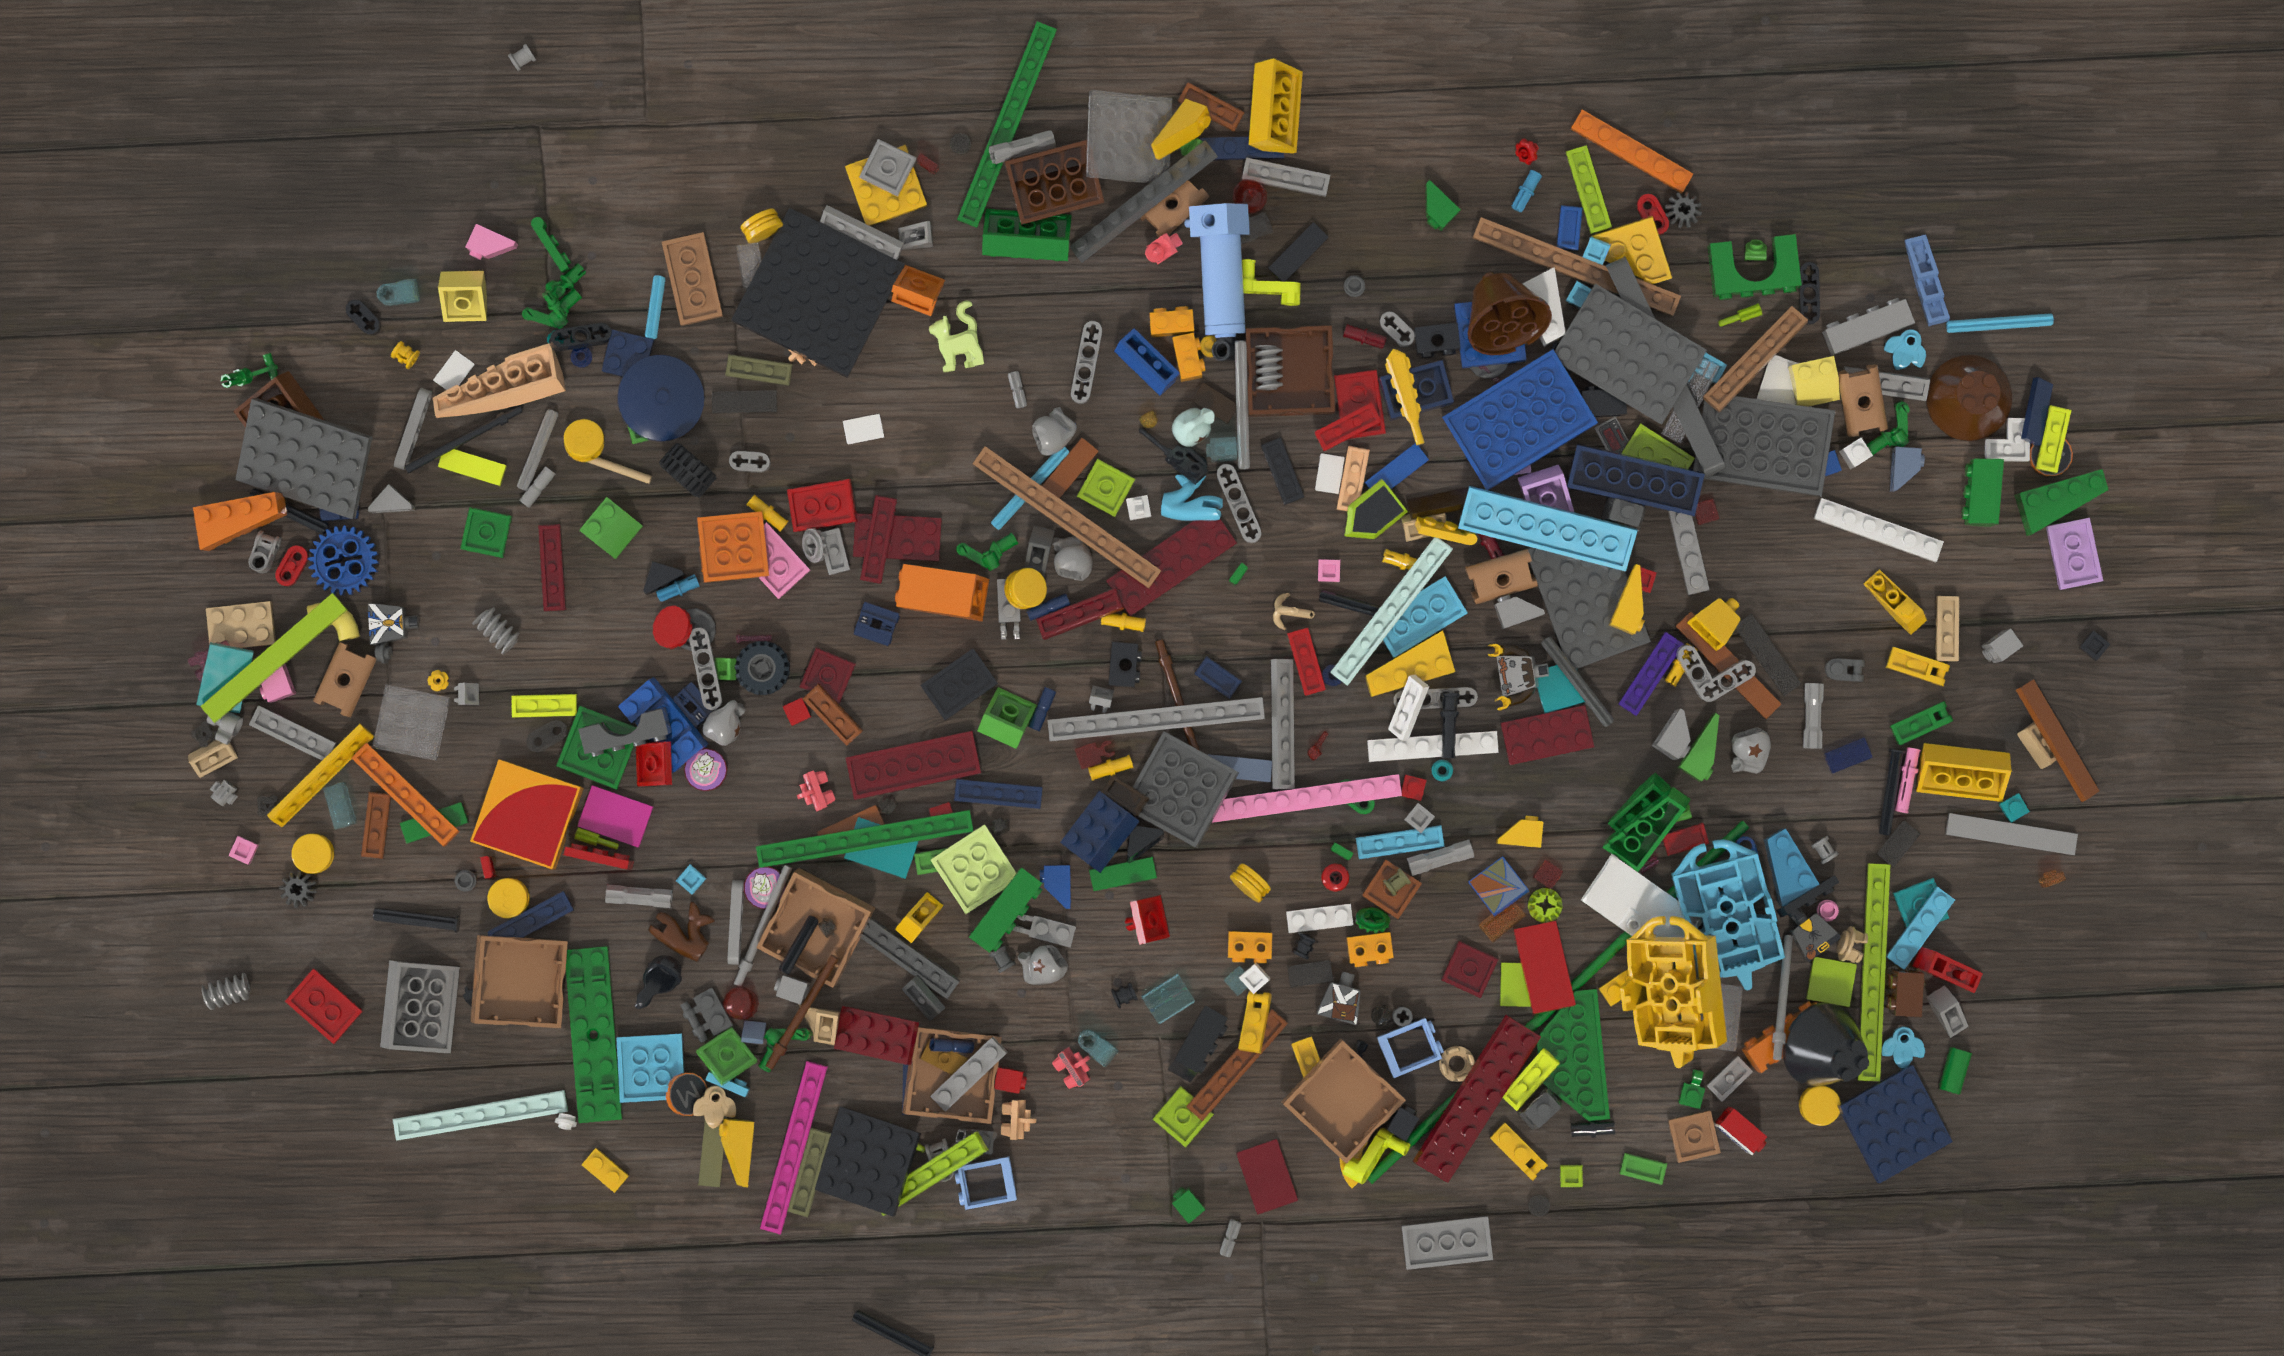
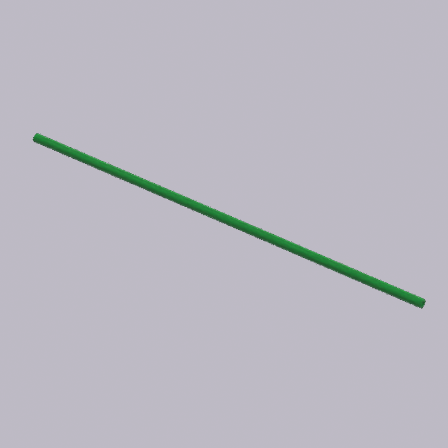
M1741 821L1723 839L1735 842L1749 829L1748 825ZM1713 847L1696 865L1701 867L1712 864L1726 849H1714ZM1673 885L1666 893L1676 898L1677 895ZM1624 931L1571 981L1573 993L1578 991L1627 944V939L1632 936ZM1556 1010L1536 1014L1525 1027L1534 1032ZM1457 1090L1411 1132L1407 1141H1405L1410 1143V1148L1436 1125ZM1392 1150L1374 1167L1367 1180L1373 1184L1403 1155Z

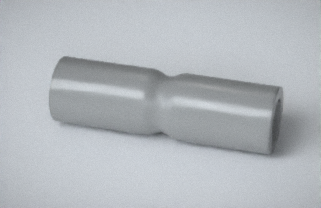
M545 466L519 501L530 508L541 494V491L546 488L556 474Z

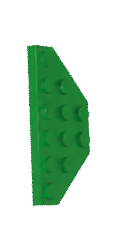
M1597 989L1578 990L1573 993L1576 1005L1559 1009L1539 1034L1541 1038L1537 1043V1055L1545 1048L1560 1062L1543 1084L1586 1120L1610 1119Z

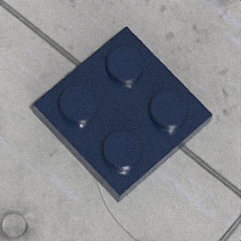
M611 330L612 334L609 338L602 372L623 377L632 365L643 358L651 356L654 339Z

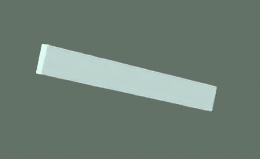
M1433 538L1330 672L1345 685H1349L1453 548L1440 538Z
M565 1090L395 1118L393 1119L397 1141L568 1112Z

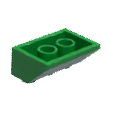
M1972 459L1966 465L1965 476L1968 477V485H1965L1963 497L1966 498V507L1962 509V519L1965 520L1964 525L1992 527L1999 524L2004 459Z

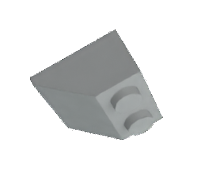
M1680 708L1673 712L1652 745L1672 760L1684 758L1691 748L1688 746L1691 740L1684 710Z

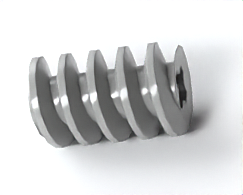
M1274 345L1255 346L1257 349L1262 350L1256 353V357L1261 358V360L1256 361V365L1262 367L1256 370V374L1261 375V377L1256 379V382L1262 384L1256 387V390H1276L1278 387L1283 386V383L1277 381V379L1283 377L1282 374L1277 373V370L1283 368V366L1277 364L1278 361L1283 360V357L1277 356V353L1283 351V349Z
M493 607L481 613L472 624L479 623L477 629L479 631L485 629L483 635L485 637L491 635L489 642H497L495 648H503L501 654L504 655L517 643L520 633L511 634L514 627L505 628L507 620L500 622L501 614L494 616L495 608Z
M242 973V980H239L236 975L233 976V982H230L228 977L225 978L224 985L220 980H217V987H214L209 982L207 990L202 985L203 999L210 1010H214L216 1005L219 1008L223 1007L224 1002L226 1005H231L232 1001L238 1003L241 998L244 1001L248 1000L251 992L245 973Z

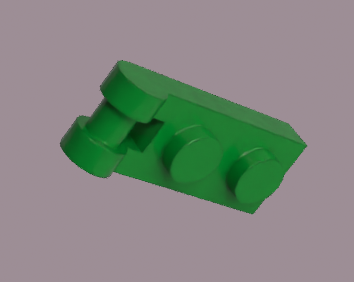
M540 217L533 218L531 221L532 228L560 271L566 274L571 270L568 266L571 261L565 252H559L557 246L560 244L553 234L548 235L546 232L547 225Z
M1945 701L1890 725L1898 746L1954 721L1952 716L1948 715ZM1938 712L1941 718L1938 721H1936L1933 713Z

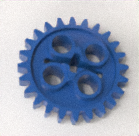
M345 525L342 531H340L339 527L335 526L334 533L327 529L326 537L319 534L321 542L313 541L317 548L309 550L314 554V557L308 558V560L314 562L308 568L316 571L311 576L313 578L319 577L316 584L321 585L325 583L323 590L327 591L332 587L331 593L334 594L339 589L341 596H344L346 590L349 595H353L354 588L361 592L360 585L368 587L369 585L366 580H374L373 576L370 575L371 572H378L377 569L373 568V565L380 563L374 560V557L379 555V553L372 551L376 544H368L371 537L363 538V531H359L356 534L355 527H352L350 532H348V527ZM351 542H355L357 549L354 553L350 554L347 547ZM330 547H334L336 550L335 556L332 558H328L326 555V551ZM362 555L361 559L346 561L345 566L341 563L325 566L327 562L342 560V556L353 558ZM359 563L361 571L359 574L354 575L352 566ZM334 568L340 570V576L337 579H332L331 571Z

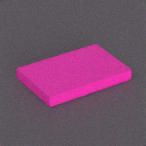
M592 785L578 827L639 848L654 807Z

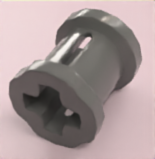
M1005 945L996 952L994 951L989 954L997 964L999 973L1016 964L1015 961L1010 959Z
M1400 1006L1393 1011L1392 1019L1399 1026H1407L1411 1023L1413 1015L1408 1008ZM1402 1010H1405L1408 1019L1400 1022L1397 1013L1401 1014Z

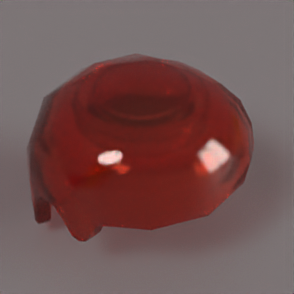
M1245 179L1234 188L1233 201L1236 204H1248V213H1256L1265 206L1267 192L1259 182Z
M741 986L731 988L725 994L723 1001L725 1012L738 1020L751 1018L757 1012L759 1005L757 995L748 988Z

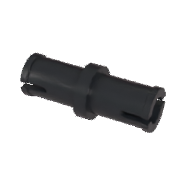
M1595 1120L1590 1121V1123H1571V1129H1580V1131H1571L1572 1137L1591 1136V1138H1596V1135H1615V1129H1606V1127H1615L1614 1121L1595 1122Z

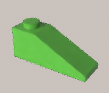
M1717 713L1712 714L1678 766L1680 770L1699 782H1702L1703 779L1708 780L1714 771L1711 767L1714 764L1719 715Z

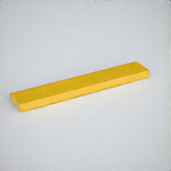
M359 724L267 815L270 820L283 827L351 760L365 743L374 738V735Z

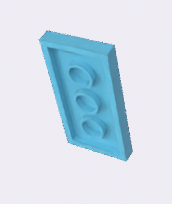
M1446 576L1420 591L1383 639L1393 658L1467 614L1466 609Z

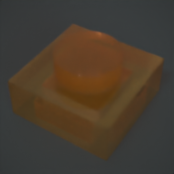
M2054 869L2044 873V878L2039 879V883L2042 888H2047L2066 880L2063 872H2056Z

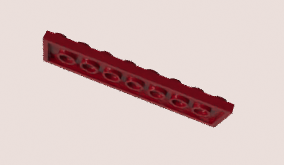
M1505 1015L1413 1159V1162L1449 1183L1541 1036Z

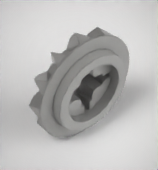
M815 528L807 529L802 538L804 554L812 563H817L824 559V555H826L825 547L827 546L824 543L825 537H822L821 531Z

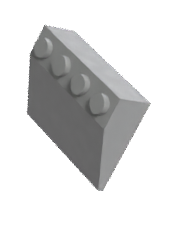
M389 960L380 1047L394 1050L451 1053L460 967Z

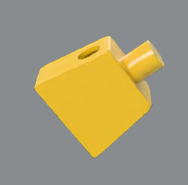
M1718 598L1687 623L1717 651L1727 643L1741 620L1735 613L1739 608V603L1733 598H1729L1726 603Z

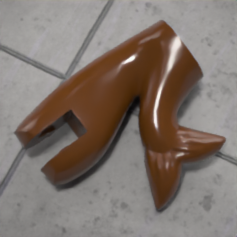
M691 901L688 915L689 938H687L673 917L659 912L655 918L666 924V929L663 932L660 928L650 925L648 931L673 951L698 962L709 946V942L702 935L700 927L713 923L715 920L709 915L700 914L698 906Z

